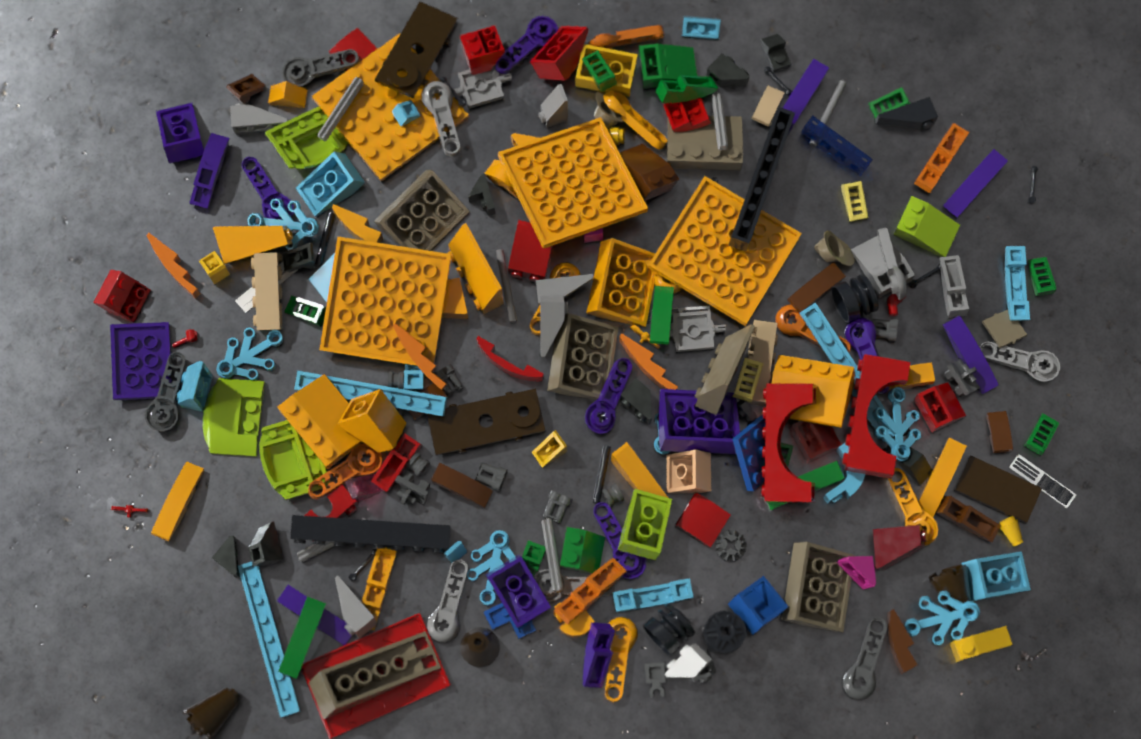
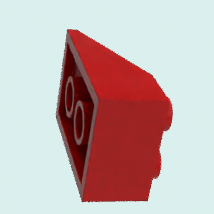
M561 26L530 61L540 79L566 80L571 76V73L577 67L589 31L588 27Z

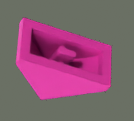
M850 556L837 561L841 568L863 590L876 585L873 556Z

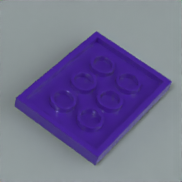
M169 322L110 324L113 401L155 399L158 395L170 355ZM167 377L166 379H168V380H169V383L172 384V383H171V377H170V378Z

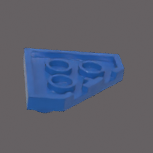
M763 414L732 439L747 491L756 490L765 480L762 477V467L765 466V458L762 456V448L765 446L763 427H766V419H763Z

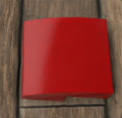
M356 28L341 39L329 53L352 49L357 52L361 61L378 48L359 28ZM353 54L348 55L346 62H354L356 56ZM340 57L341 61L339 62H341V64L344 65L342 57Z
M702 98L663 105L673 132L690 131L711 124Z
M695 492L675 525L707 547H711L731 514Z

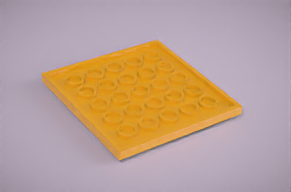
M401 33L312 95V99L329 118L354 78L358 77L363 80V86L340 119L336 128L380 182L440 139L434 116L422 102L421 94L424 86L421 85L415 97L411 98L374 81ZM411 47V51H412L413 53H415V54H418V53L413 49V47ZM430 69L425 79L429 80L428 84L440 81ZM403 70L397 72V75L402 78L408 75ZM435 93L433 99L436 97V100H439V93ZM453 97L450 111L454 125L457 127L469 118V114L463 107L459 106L458 101ZM412 100L421 116L400 126L392 110L397 104ZM444 127L446 134L450 132L447 127Z
M601 117L498 152V158L543 249L648 211V207Z
M704 176L647 268L746 326L802 233L761 210L747 251L728 246L744 199Z
M337 237L319 350L416 365L403 347L393 327L396 323L427 347L423 355L435 363L452 254Z

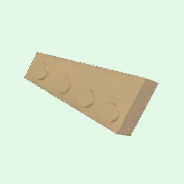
M254 253V258H251V268L255 269V277H252V288H255V296L252 298L253 308L256 307V315H253V325L257 327V330H282V303H279V299H282V286L278 281L282 278V269L278 265V261H282V254Z
M754 320L753 325L755 327L750 337L747 358L763 363L753 400L748 402V404L765 406L766 400L763 398V390L766 388V383L772 382L774 371H771V365L775 363L776 353L773 351L778 341V334H776L777 323ZM746 366V369L755 372L758 370L757 368ZM745 374L746 377L755 379V376ZM744 382V385L753 386L751 383Z

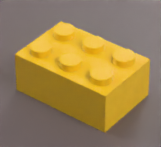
M584 44L576 74V87L600 91L582 61V58L598 50L617 81L615 86L604 92L613 90L630 97L638 54ZM597 59L591 62L590 65L598 62L599 60Z

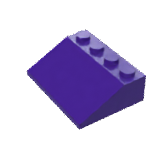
M660 389V451L685 452L699 450L708 453L736 454L732 439L740 433L737 400L733 397L734 392L726 393L717 415L695 406L697 398H694L697 392L695 390Z

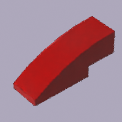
M404 433L371 482L388 492L395 484L397 476H401L406 470L408 461L423 445Z

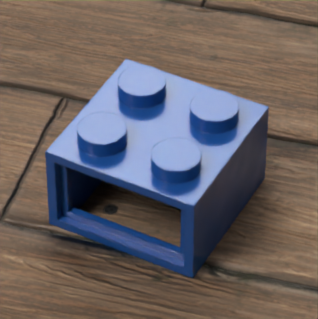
M764 576L741 591L728 603L734 613L739 615L744 621L745 627L752 635L777 618L789 607Z

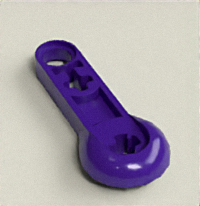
M537 16L532 19L526 33L511 45L496 62V71L501 74L508 73L537 47L544 46L558 31L555 21L547 16ZM540 27H542V29L543 27L547 29L546 34H544V32L543 34L539 32ZM514 50H515V51H518V50H519V51H520V54H519V55H515V56L512 58V60H511L510 57L513 55ZM505 60L509 66L503 69L499 67L498 62Z
M246 157L242 161V168L262 199L264 218L283 220L277 211L270 206L271 200L275 198L283 201L284 209L292 218L294 212L288 209V203L291 200L276 191L256 158ZM249 162L256 164L252 170L246 169V165ZM257 173L263 181V183L261 184L257 181L255 177V174ZM276 201V202H275V207H278V206H279V202Z
M860 317L849 322L845 328V339L858 352L860 360H862L864 354L879 356L875 346L876 329L872 321ZM859 329L864 331L862 337L856 335L859 333ZM890 386L884 388L878 394H885Z
M621 358L614 362L599 398L585 412V423L592 432L598 434L607 433L615 424V407L632 371V363L627 358ZM620 362L626 364L627 369L625 372L619 370ZM618 378L616 384L619 386L614 388L612 381ZM602 414L604 420L599 422L597 415Z
M600 502L596 504L593 511L594 517L613 550V558L626 570L622 577L625 579L639 577L646 568V558L618 550L622 528L607 503ZM605 507L608 513L606 516L600 517L597 514V509ZM609 519L611 526H616L614 533L606 531L608 529L606 520ZM627 558L635 560L633 567L625 566L624 563H626Z

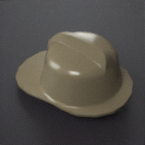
M598 91L595 94L597 107L594 117L596 119L601 117L607 129L614 127L618 122H623L621 119L622 115L609 109L604 101L603 95L606 92Z
M825 231L824 238L814 246L818 254L826 262L839 261L846 266L853 265L855 258L850 247L831 231Z

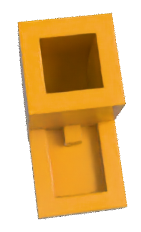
M494 160L486 170L485 176L496 186L504 187L512 196L518 199L500 160Z
M585 610L570 624L567 625L564 622L559 627V630L568 637H582L589 633L591 623L594 620ZM555 612L553 613L559 623H561L563 620Z

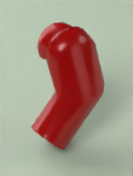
M892 293L887 298L889 316L898 315L897 305L903 299L899 300L897 294Z

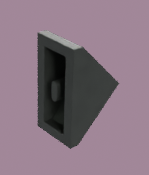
M910 447V455L907 460L903 462L896 460L897 464L919 486L933 471L925 456Z
M229 536L213 555L212 559L234 577L238 578L240 573L238 570L237 539L234 536Z

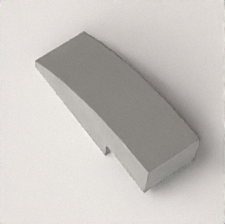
M959 255L940 257L942 287L948 318L967 316L969 306Z

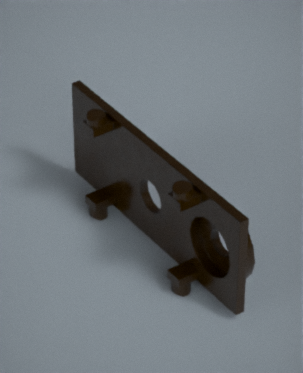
M419 1L374 81L414 98L420 86L425 87L428 84L429 80L425 79L443 45L449 46L451 43V39H448V36L458 18ZM420 45L423 47L424 52L415 54L411 51V47ZM403 70L408 75L402 78L397 75V72Z
M536 388L517 393L511 391L503 396L458 406L457 404H451L449 408L445 409L444 416L427 413L435 454L441 455L459 451V454L466 453L468 448L513 438L516 441L523 440V436L545 432ZM522 406L529 409V414L525 417L518 414V409ZM484 414H488L492 417L493 423L491 426L484 428L479 424V418Z

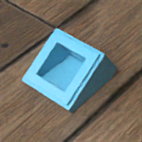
M412 100L399 103L392 110L400 126L421 116Z
M457 541L444 552V555L453 563L455 560L463 557L467 550L461 541Z

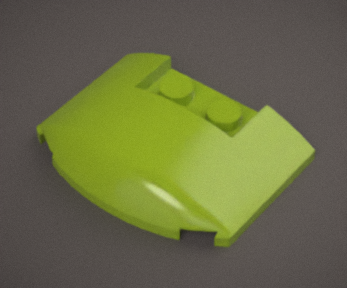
M319 106L265 132L289 169H305L318 166L333 152L341 153L348 144L336 127L327 141H323L318 137L319 131L328 119Z
M218 378L208 394L203 412V434L211 454L257 457L265 381Z
M287 420L262 427V436L259 444L260 458L265 475L272 487L285 500L308 494L310 483L326 473L323 463ZM322 480V482L325 484L326 488H328L327 486H328V484L330 483V481H328L327 483H325L324 480ZM314 485L311 490L315 492L321 490L322 487Z

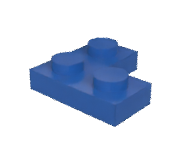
M502 603L484 611L492 630L510 622L518 639L536 631L532 620L517 628Z

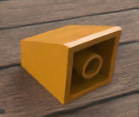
M379 389L351 399L338 425L380 453L395 448L399 437L403 433L406 421L384 392Z

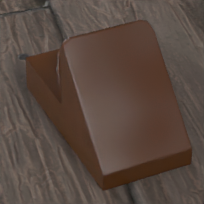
M250 74L228 84L226 88L241 103L248 104L250 97L263 91L265 84L253 74Z

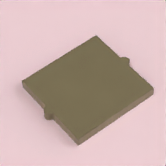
M1008 310L999 314L995 313L994 316L982 321L999 348L1011 343L1015 344L1016 341L1027 337V333L1018 321H1010Z

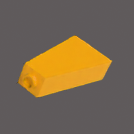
M287 226L213 227L224 264L252 257L254 253H265L290 245L293 239V234Z
M460 277L450 279L447 282L442 318L468 319Z
M627 442L611 454L612 464L633 490L638 489L668 498Z

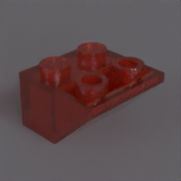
M799 421L790 428V432L807 463L838 449L842 445L830 425Z

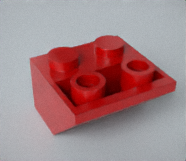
M495 25L460 35L463 52L472 76L490 71L505 52Z
M110 269L93 303L116 316L134 323L151 289L122 271Z
M948 382L933 386L917 394L914 398L932 433L966 417Z

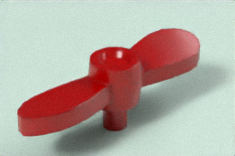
M126 505V507L111 506V510L125 511L128 518H131V513L134 511L148 512V508H134V505Z

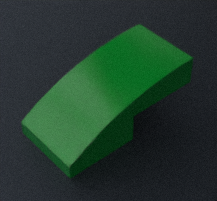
M528 540L522 559L534 577L538 573L546 547Z

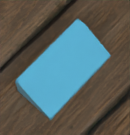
M684 16L682 36L719 39L721 20Z

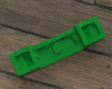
M307 596L278 672L297 679L326 603Z

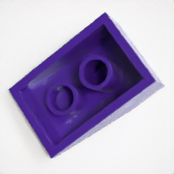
M192 103L156 111L168 163L203 155L204 147Z
M520 555L486 574L517 628L551 608Z

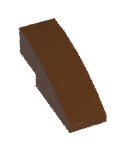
M833 262L804 284L787 300L800 313L823 298L832 289V286L841 283L846 276Z
M440 462L431 479L432 483L483 508L486 507L493 493V490Z
M944 496L936 510V514L989 542H993L1001 527L1000 524L972 506H966L952 496Z
M893 609L887 613L888 640L895 664L902 675L918 664L908 649L914 642Z

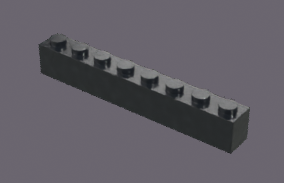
M777 107L728 246L747 251L795 112Z
M292 515L290 539H294V543L306 544V540H314V544L326 545V541L334 542V546H346L347 542L354 543L353 547L365 548L366 544H373V548L385 549V545H393L394 550H405V546L413 547V551H424L425 548H432V552L444 553V549H449L450 525Z

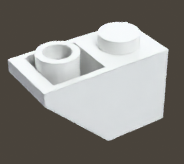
M696 643L691 646L687 644L679 652L681 656L678 660L673 659L667 665L669 670L664 675L667 677H695L706 668L712 659Z

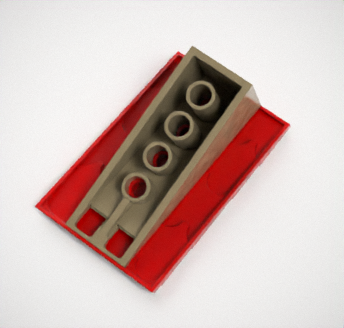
M420 613L305 662L301 666L302 673L329 739L358 728L450 686Z

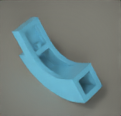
M844 443L836 450L842 460L844 453L848 451V446ZM847 471L845 480L823 497L828 504L831 501L833 503L838 502L844 497L842 494L847 499L852 497L861 486L865 474Z

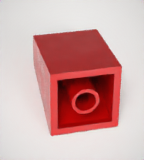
M518 220L508 265V274L519 279L522 277L529 278L530 281L536 283V280L546 279L554 245L543 249L530 222Z

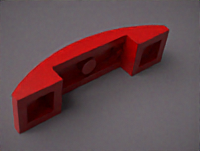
M480 336L476 338L483 355L504 373L526 381L542 382L544 380L542 372L528 364L524 371L494 354L495 345Z

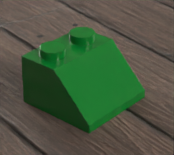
M567 527L560 569L586 574L594 573L600 568L605 537L587 530Z

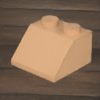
M691 450L666 455L667 493L695 494V492L704 493L711 491V453Z

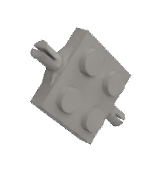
M494 66L490 71L473 76L469 69L458 73L460 88L454 89L458 96L463 95L470 109L503 99L502 83L512 80L510 73L499 76Z
M710 310L672 314L673 326L670 331V337H673L675 341L676 352L714 349V334L726 332L725 324L714 325L711 320Z

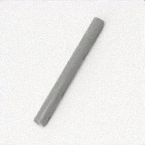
M839 81L810 140V145L816 147L847 84L845 81Z
M499 249L496 251L509 321L510 323H516L517 317L504 251Z

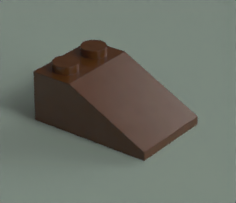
M643 143L619 152L644 201L671 191L680 180L671 165Z

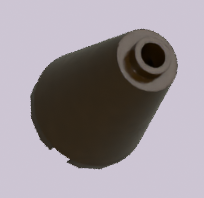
M966 564L942 569L940 575L937 576L935 572L928 577L938 595L941 591H947L952 598L962 603L971 601ZM942 595V596H941V599L947 600L948 597L945 596V595ZM945 604L949 611L952 612L957 610L954 607ZM972 608L966 609L969 613L973 612Z
M476 627L469 630L463 636L460 650L467 663L476 667H484L495 661L499 654L500 644L493 631L484 627ZM479 641L482 642L479 646L475 645Z
M226 687L185 709L183 715L188 714L189 717L186 720L200 736L204 734L207 736L205 739H213L238 705V698L240 696L233 688L229 690Z

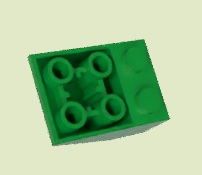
M667 44L639 46L643 89L658 87L660 80L677 81L679 75L697 76L693 47Z

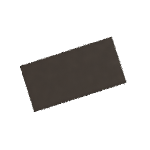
M970 455L954 491L1010 517L1014 516L1016 520L1018 519L1026 524L1042 488Z

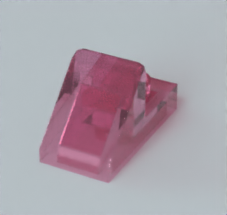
M376 473L352 478L345 482L353 500L356 499L357 502H361L384 491L371 482Z

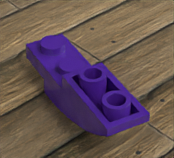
M214 133L210 134L196 173L189 204L209 209L230 138Z

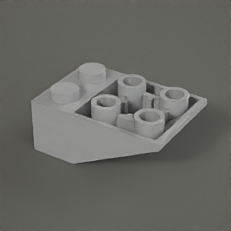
M878 236L852 248L853 256L864 275L871 282L877 297L880 298L892 292ZM891 242L897 266L904 274L906 284L912 281L915 274L904 256Z

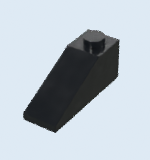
M928 97L877 115L875 122L878 125L912 129L924 127V129L934 126L938 115L931 98Z

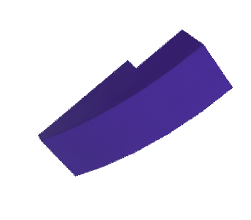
M591 623L584 658V687L602 688L613 654L610 647L615 630L610 624Z

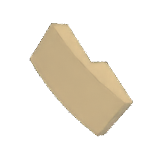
M767 86L752 120L769 127L776 109L783 99L784 92Z

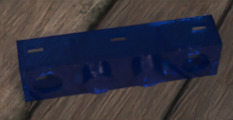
M813 115L801 131L802 134L814 141L823 152H828L838 163H843L859 176L864 173L873 160Z

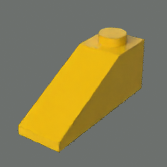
M1006 626L950 643L956 662L1013 645Z

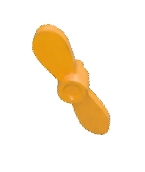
M632 324L631 330L641 336L639 343L642 344L647 341L650 343V334L643 332L639 327ZM650 343V344L653 345L655 348H657V349L660 348V346H659L658 344Z

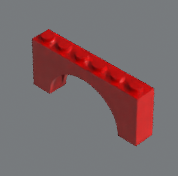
M864 354L862 360H858L857 371H860L859 378L855 379L854 384L857 394L856 397L853 396L851 403L854 413L850 415L848 422L851 432L847 434L845 441L848 451L844 453L842 464L845 465V471L890 479L893 477L896 456L883 451L873 441L867 426V410L872 398L884 388L893 385H906L911 362Z
M766 383V388L763 390V398L766 400V407L763 408V419H766V427H763L765 446L762 448V456L765 458V466L762 467V477L765 478V485L762 486V497H765L764 501L815 502V483L798 478L787 467L781 451V436L784 426L791 415L802 407L816 404V385Z

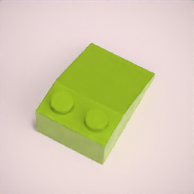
M911 196L893 235L940 257H946L960 224L931 204Z
M634 489L618 550L656 560L661 553L672 499Z

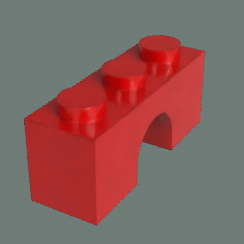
M342 484L327 496L333 508L331 513L325 517L343 518L346 515L350 516L357 510L356 506L359 504ZM312 509L304 515L320 517Z

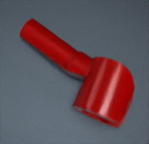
M194 329L185 331L186 337L173 343L172 347L175 348L187 342H196L198 338L197 331Z

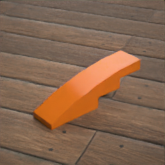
M953 123L914 184L931 193L969 132Z
M148 233L146 236L154 252L169 274L184 290L196 299L201 293L188 282L191 276L188 271L178 265L181 261L178 254Z
M395 323L393 327L411 359L436 386L443 390L447 383L433 372L437 365L423 355L427 347Z
M621 333L619 342L637 367L659 388L677 390L678 386L664 378L666 370L652 362L654 353Z
M611 558L588 576L583 584L571 592L570 596L560 603L554 612L567 625L570 624L609 590L626 573V570L614 558Z

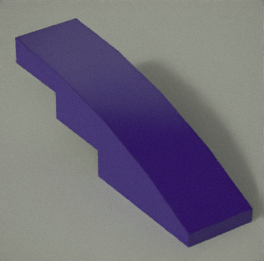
M814 58L783 107L786 110L795 112L788 135L829 71V67Z
M993 149L943 206L958 218L999 173L1008 160Z
M957 316L942 324L957 357L962 359L969 369L976 367L977 371L973 375L980 387L978 389L979 393L984 394L998 386L999 384L986 358L961 316Z
M287 585L277 602L300 616L307 596ZM324 608L317 628L342 645H347L352 637L345 629L346 622Z

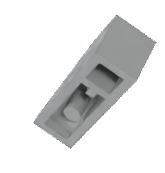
M562 84L557 85L541 104L539 117L542 123L545 122L547 128L568 121V99Z
M237 103L234 106H230L231 127L234 133L268 131L288 121L287 118L250 104Z
M593 274L536 280L538 305H540V296H564L566 298L592 281Z
M540 296L541 357L546 356L564 322V314H568V302H564V296Z
M336 576L335 581L343 619L347 624L345 629L351 636L355 634L360 639L377 625V622L341 578Z

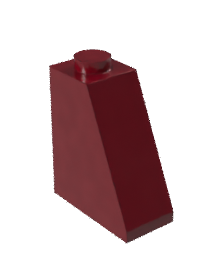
M913 525L873 529L876 569L880 571L886 570L925 548L928 535L924 527Z

